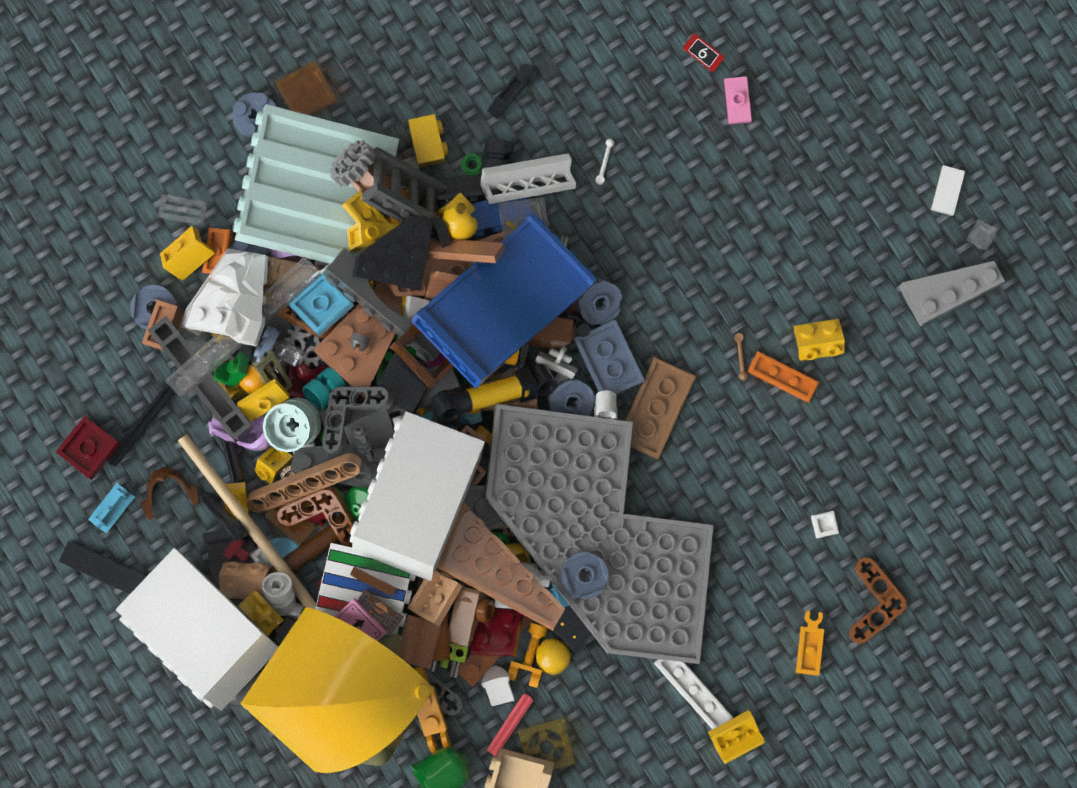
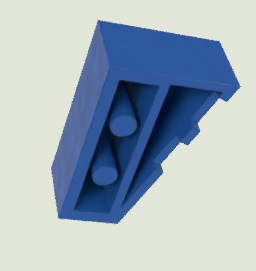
M527 197L489 204L487 200L473 203L475 211L471 216L477 219L478 230L468 240L505 231L506 227L507 229L510 228L505 224L507 220H511L517 226H519V223L521 225L524 222L525 215L531 214L522 207L524 204L530 210Z

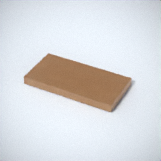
M654 357L645 376V382L642 383L625 420L633 422L631 448L657 460L659 459L696 378L695 375Z

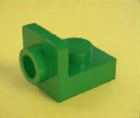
M240 352L229 363L218 359L215 362L213 379L225 385L235 387L247 375L249 355Z

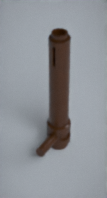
M338 512L340 515L337 516L335 519L338 521H344V514ZM329 525L282 559L292 572L295 573L330 548L331 543L335 544L340 540L331 525ZM274 566L269 568L268 575L278 572Z

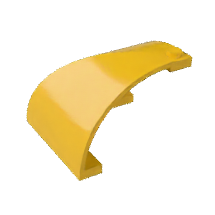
M306 607L240 704L312 770L320 773H332L359 765L387 747L412 722L434 688L409 664L374 638L334 616Z

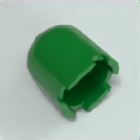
M442 747L411 765V768L414 770L413 774L421 788H462L469 780L467 765L470 764V761L464 752L459 754L454 748Z

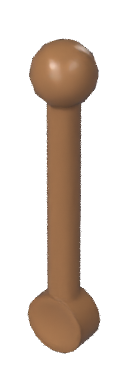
M737 333L734 336V340L738 346L740 380H746L748 375L745 372L742 350L744 337L741 333Z

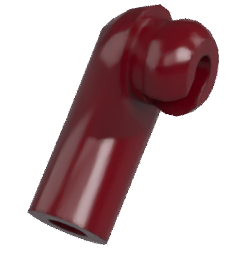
M304 363L296 368V372L301 380L309 383L312 379L317 380L318 374L327 367L322 364L312 370Z

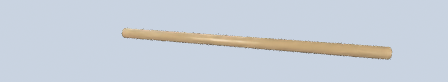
M188 434L179 439L178 442L278 572L285 573L290 577L294 594L303 606L315 609L317 603Z

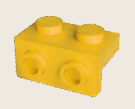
M839 318L794 326L800 361L844 354L845 339Z
M749 710L708 731L716 751L725 764L765 743Z

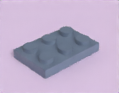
M616 319L591 330L587 337L578 336L574 338V342L598 392L607 390L618 395L645 382Z

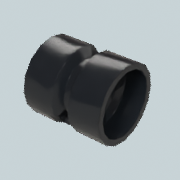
M495 139L485 140L484 155L487 158L483 159L482 169L512 164L509 159L513 157L514 143Z

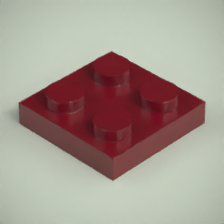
M84 416L56 450V453L92 480L120 446V443Z
M495 609L491 621L488 623L479 621L473 635L470 652L473 655L517 657L523 614L514 609Z

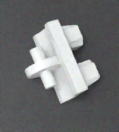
M566 347L561 348L560 352L551 348L550 355L540 351L535 360L537 364H546L549 369L558 372L555 378L557 384L566 379H573L578 368L569 365L572 357L565 354Z

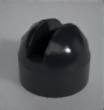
M486 412L482 415V422L480 423L486 430L492 431L494 412ZM488 415H491L488 426H485Z

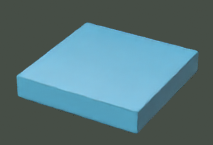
M324 274L319 276L289 303L292 310L319 337L354 306L337 287L331 285L325 279L326 276Z

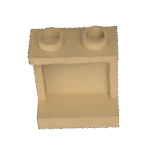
M500 748L498 757L493 756L490 770L494 772L493 776H487L485 788H548L554 762Z

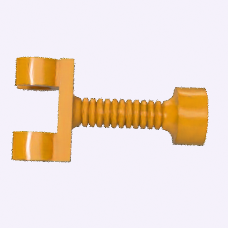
M530 623L528 632L531 633V642H529L525 660L522 664L511 661L508 671L510 680L515 681L519 668L532 672L529 686L537 688L542 670L533 668L532 664L536 654L535 650H537L536 648L539 644L538 641H540L541 637H546L547 627Z

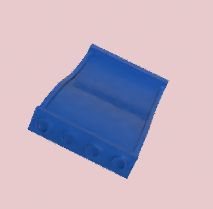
M533 213L501 242L504 243L505 251L497 263L476 262L442 290L424 308L422 307L416 312L411 321L476 389L513 354L589 290L597 280L593 272L578 260L576 254L568 250L562 244L561 239L546 227L544 221Z

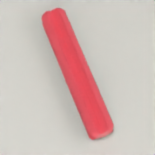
M527 694L521 696L487 748L489 753L498 756L500 748L504 747L532 704V697Z

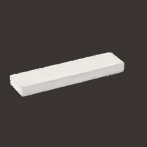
M659 659L654 662V665L712 729L733 718L684 662Z

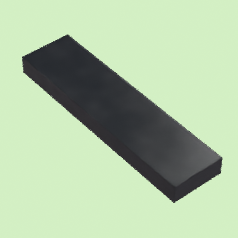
M68 541L59 559L60 563L128 594H131L147 577L71 541Z

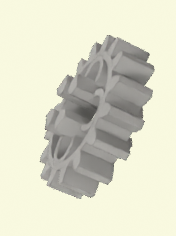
M357 140L354 145L350 143L348 149L343 148L342 153L336 156L337 161L331 164L334 168L329 171L332 174L330 177L341 187L343 185L348 187L350 182L356 183V179L358 177L362 178L363 174L369 171L367 167L373 164L371 159L375 157L374 149L364 140L361 142Z

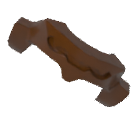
M170 467L155 470L146 484L147 499L141 502L147 520L154 517L152 490L157 481H164L167 478L177 480L184 487V491L188 494L193 505H197L200 502L196 485H188L182 473Z

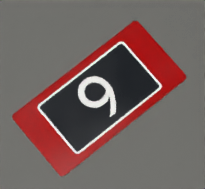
M695 33L682 47V49L711 72H714L725 58Z

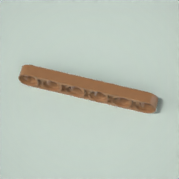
M344 454L250 492L247 507L252 512L262 513L354 477L360 472L362 460L355 454ZM345 463H353L356 467H348ZM327 470H333V471H335L337 474H336V475H331V474H328L326 471H327ZM307 478H316L318 482H311ZM289 485H296L300 489H292ZM271 492H277L281 494V496H273ZM253 500H260L263 502V504H257L253 502Z

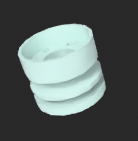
M298 397L288 399L270 409L266 414L263 423L265 438L271 446L279 451H296L317 438L321 431V415L316 406L307 399ZM294 419L295 422H299V426L296 423H293Z

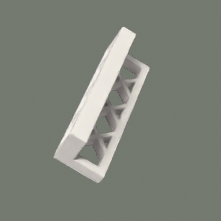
M568 153L483 168L480 186L488 203L493 204L575 189L576 182L570 172L572 159ZM565 177L567 182L560 183L555 181V179ZM541 181L546 185L539 187L533 183ZM519 185L524 187V190L518 191L512 187ZM498 189L503 191V193L492 195L490 190Z

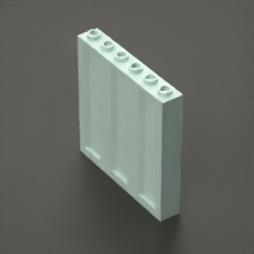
M266 104L262 111H258L255 124L259 126L258 131L253 133L251 139V146H254L253 154L249 153L246 167L250 169L249 174L244 176L242 183L245 193L244 197L240 196L237 210L241 212L240 217L235 219L233 232H236L235 240L330 264L342 249L345 248L349 251L347 229L356 224V222L342 205L358 192L351 183L348 187L345 185L341 187L330 177L332 174L329 171L334 168L331 164L337 161L336 156L342 153L343 148L348 149L349 144L352 143L354 145L357 140L360 142L364 140L373 149L379 147L396 157L399 139ZM350 252V253L356 257V254H357L358 252Z

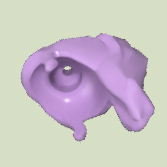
M261 415L252 422L247 418L254 429L237 441L238 445L254 451H261L271 446L265 438L263 431L265 415ZM213 417L212 421L208 422L209 433L212 437L216 435L226 441L234 442L216 417Z

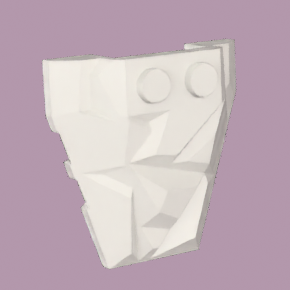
M227 248L187 306L178 330L195 335H200L201 331L226 335L238 343L257 346L265 326V317L262 316V305L266 304L263 286L267 284L268 256Z

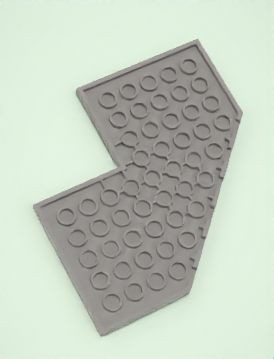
M496 404L485 498L608 654L700 664L713 525L623 514L633 422ZM589 552L600 557L607 566L609 577L606 586L594 598H574L562 585V565L570 556L576 553ZM586 569L580 570L579 579H583V582H588L587 578L590 576V572H585Z

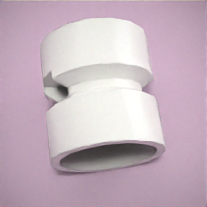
M274 572L264 578L262 591L265 601L280 616L290 613L296 606V598L290 577L282 572Z

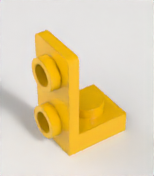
M359 221L347 229L349 251H360L399 224Z

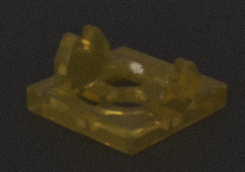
M563 718L518 730L524 755L531 756L540 753L546 757V761L554 762L552 754L555 752V749L564 746L563 754L554 763L553 770L575 764ZM546 729L555 731L562 739L553 741L548 738ZM536 732H539L541 740L538 742V745L529 748L531 738ZM544 740H549L553 744V750L549 754H544L540 750V743Z

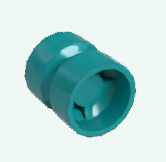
M327 367L318 374L317 380L312 379L302 390L306 399L313 403L319 411H322L328 406L331 391L337 387L347 386L334 369Z

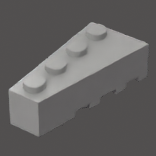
M991 261L902 282L899 289L921 327L1000 286L1005 280L995 262Z

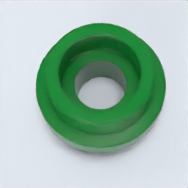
M475 153L467 154L461 162L463 172L468 176L479 175L482 172L483 159ZM475 162L477 167L471 169L468 167V164Z

